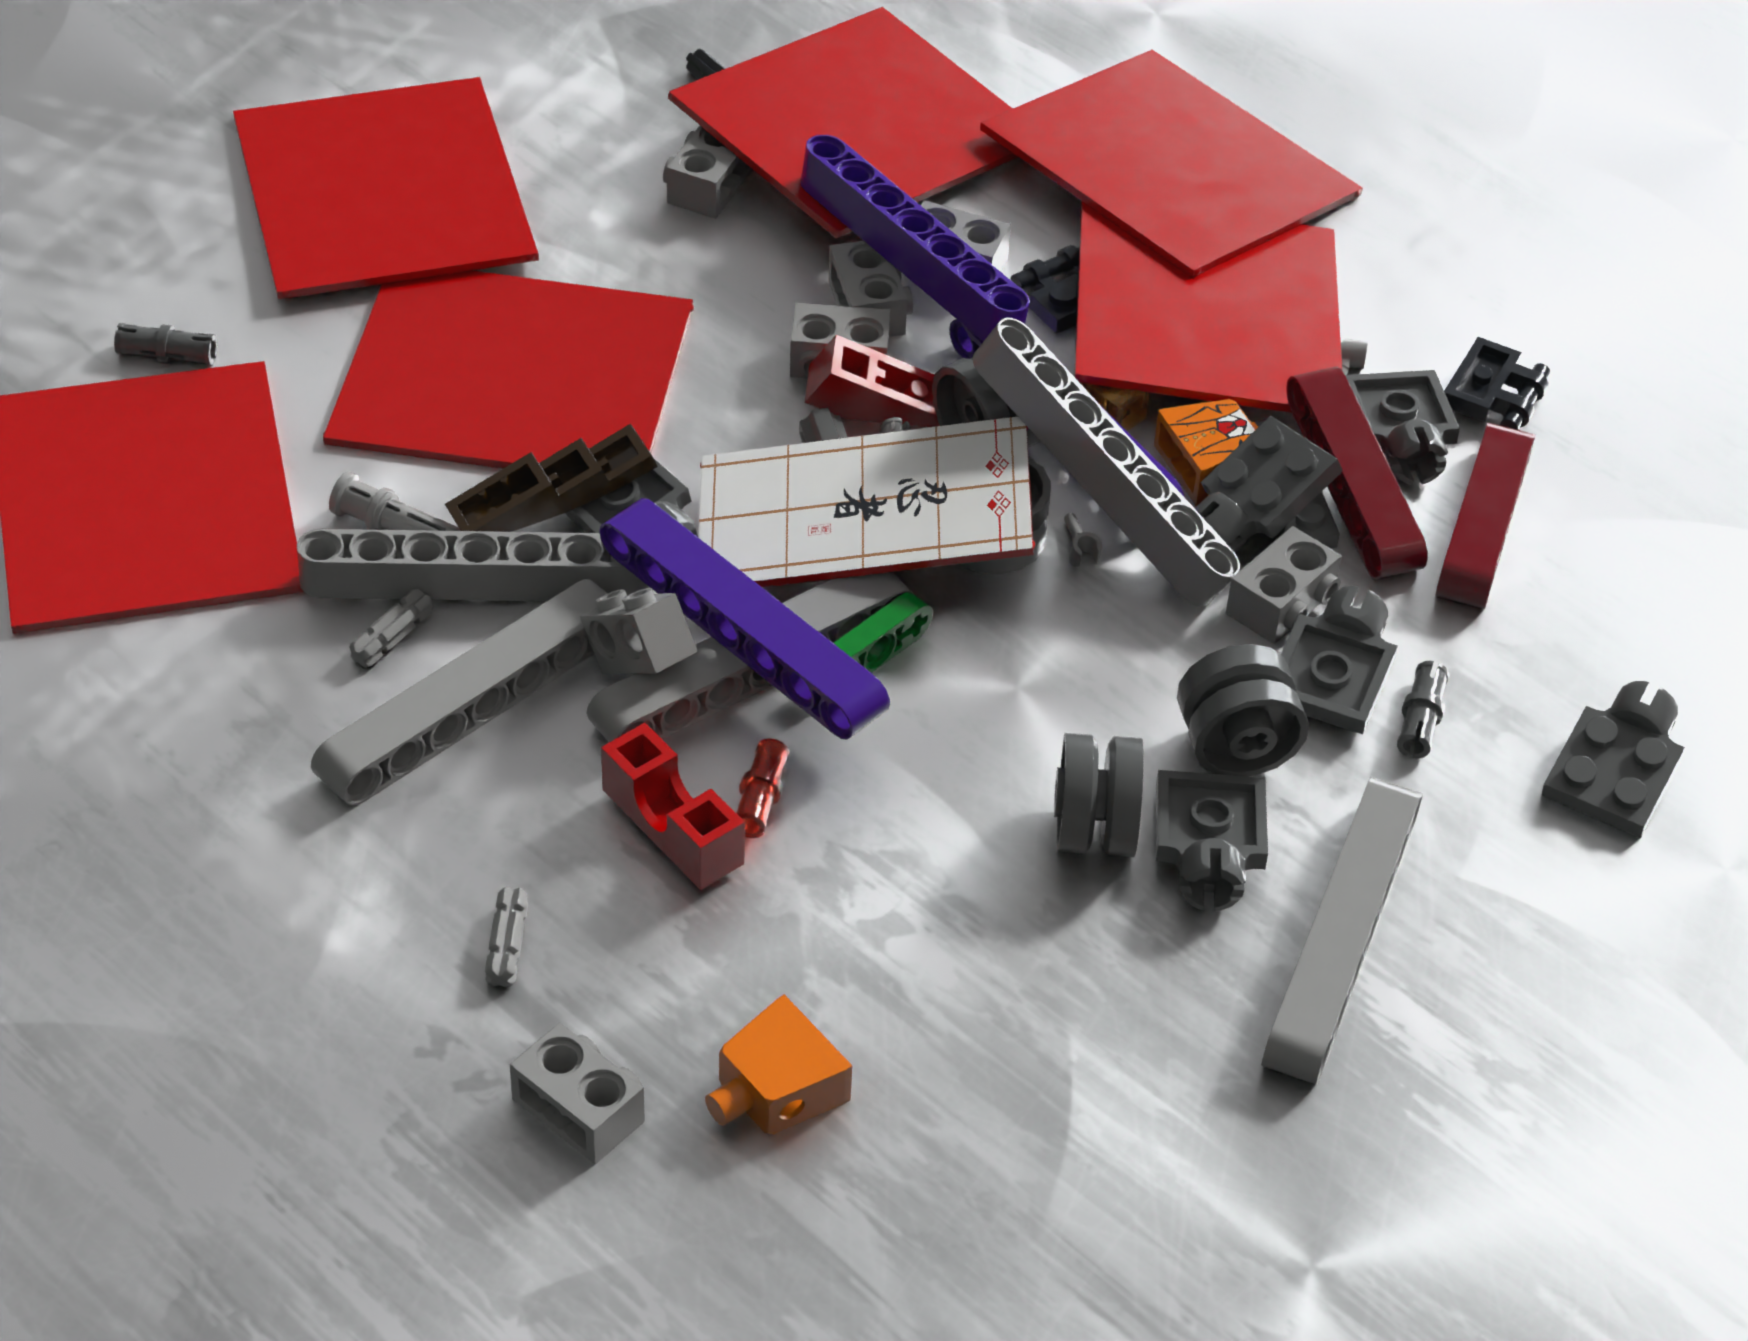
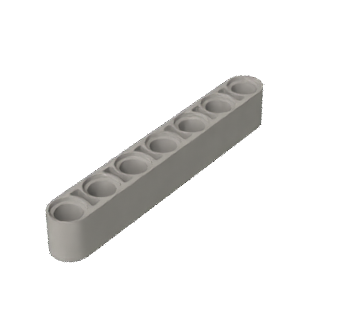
M1002 319L973 354L974 367L1175 590L1185 600L1196 606L1209 605L1229 584L1231 578L1240 571V563L1234 551L1034 332L1017 319Z
M317 529L302 535L297 543L300 586L306 594L317 598L402 599L412 589H419L424 594H428L432 600L548 601L584 579L592 580L607 593L624 589L626 594L629 595L636 591L650 588L608 553L600 539L599 533Z
M893 572L831 579L783 602V604L834 643L900 595L913 592ZM710 637L695 644L697 653L656 674H633L604 688L592 698L587 707L586 714L588 719L608 742L613 741L643 723H646L661 739H664L772 685L714 638Z
M584 579L575 583L328 738L318 747L311 759L312 772L349 805H358L370 799L592 656L594 651L580 616L597 608L595 600L608 593L590 579Z
M1370 777L1272 1026L1261 1066L1317 1085L1413 830L1423 793Z

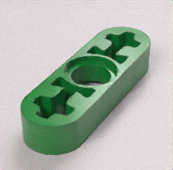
M904 593L836 640L834 644L869 672L873 673L923 636L931 624L933 609L913 593Z

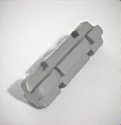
M412 589L400 600L402 606L396 603L367 628L370 634L363 632L350 643L351 658L355 662H359L364 668L375 664L384 656L381 650L388 652L416 627L413 622L420 624L433 612L432 599L428 594H424L419 589Z
M504 887L497 895V912L494 914L488 948L490 954L487 956L485 966V980L493 987L501 985L508 988L516 982L518 971L516 964L520 958L525 927L523 921L526 918L528 909V895L521 888L511 889Z

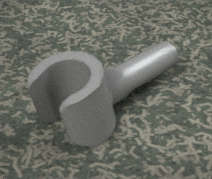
M1348 338L1342 340V371L1345 375L1348 374L1349 367L1364 369L1368 346L1367 341Z
M1068 513L1065 515L1064 521L1072 537L1069 556L1070 564L1074 567L1080 566L1081 552L1092 555L1094 563L1098 564L1102 551L1101 539L1094 533L1083 532L1076 515Z

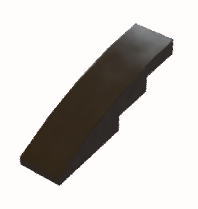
M630 423L590 448L580 438L538 463L533 453L530 452L444 505L460 531L512 532L567 513L607 495L658 466L652 454Z

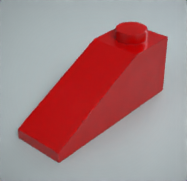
M835 335L809 365L804 401L806 404L819 409L829 408L830 412L840 415V417L847 420L882 423L886 419L899 417L902 418V425L907 421L910 426H940L933 405L932 383L935 374L839 335Z

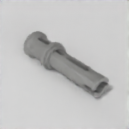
M352 472L342 474L330 494L329 510L331 513L338 516L348 514L364 521L369 530L460 531L459 527L400 502L395 492L389 488L383 487L378 490L360 482L358 475Z

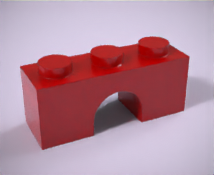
M646 723L639 725L601 747L602 790L700 890L744 865L745 821L712 789L692 798L679 775L678 755Z

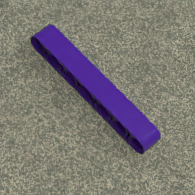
M816 135L808 139L802 167L801 187L974 335L984 342L995 326L1004 318H1013L1024 324L1026 323L1030 300L1025 291L844 141L831 135Z
M641 498L600 526V539L605 549L617 562L652 588L657 594L676 593L682 612L687 618L835 736L847 740L889 710L890 697L886 688L875 675L654 502Z

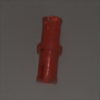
M767 738L759 741L751 768L744 773L739 784L741 798L736 813L745 821L746 838L753 839L763 836L771 808L778 803L783 792L781 777L790 751L783 742L777 739Z

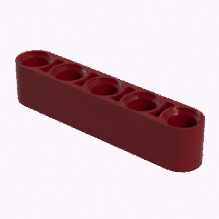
M1336 366L1290 376L1286 385L1288 404L1303 437L1337 458L1343 472L1327 487L1369 575L1374 580H1379L1424 569L1428 560L1424 536L1342 369Z
M1487 423L1442 566L1435 597L1485 609L1536 434Z

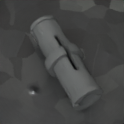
M119 323L117 326L118 330L115 331L114 348L117 354L148 356L157 358L159 363L169 364L170 360L207 365H213L214 358L217 355L218 342L215 334L184 332L175 330V327L165 324L161 325L160 328H149Z
M1423 661L1418 664L1415 670L1412 692L1405 697L1402 706V714L1405 720L1397 740V747L1403 755L1408 756L1412 740L1416 741L1412 757L1415 759L1424 758L1430 753L1435 726L1441 722L1445 710L1442 697L1445 685L1449 679V672L1443 664L1439 663L1435 678H1431L1430 674L1434 661Z

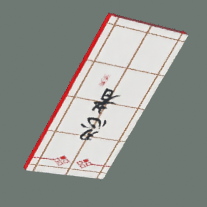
M1010 417L704 455L700 463L701 484L698 538L761 587L1034 555L1035 542L1032 529L1027 432L1029 428L1019 417Z

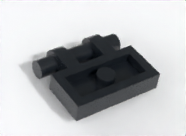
M1074 245L1060 249L1056 257L1044 262L1037 259L1025 264L1023 271L1013 274L1010 278L1022 290L1031 288L1034 291L1030 293L1029 308L1056 334L1076 325L1079 247ZM1063 273L1067 276L1057 282L1053 279Z
M1478 336L1444 392L1453 411L1486 422L1493 411L1503 416L1500 426L1519 430L1520 427L1527 425L1534 413V402L1541 400L1549 388L1548 378L1551 375V370L1543 363L1535 364L1532 369L1519 365L1522 356L1521 351ZM1507 386L1517 389L1518 394L1506 391L1505 389Z

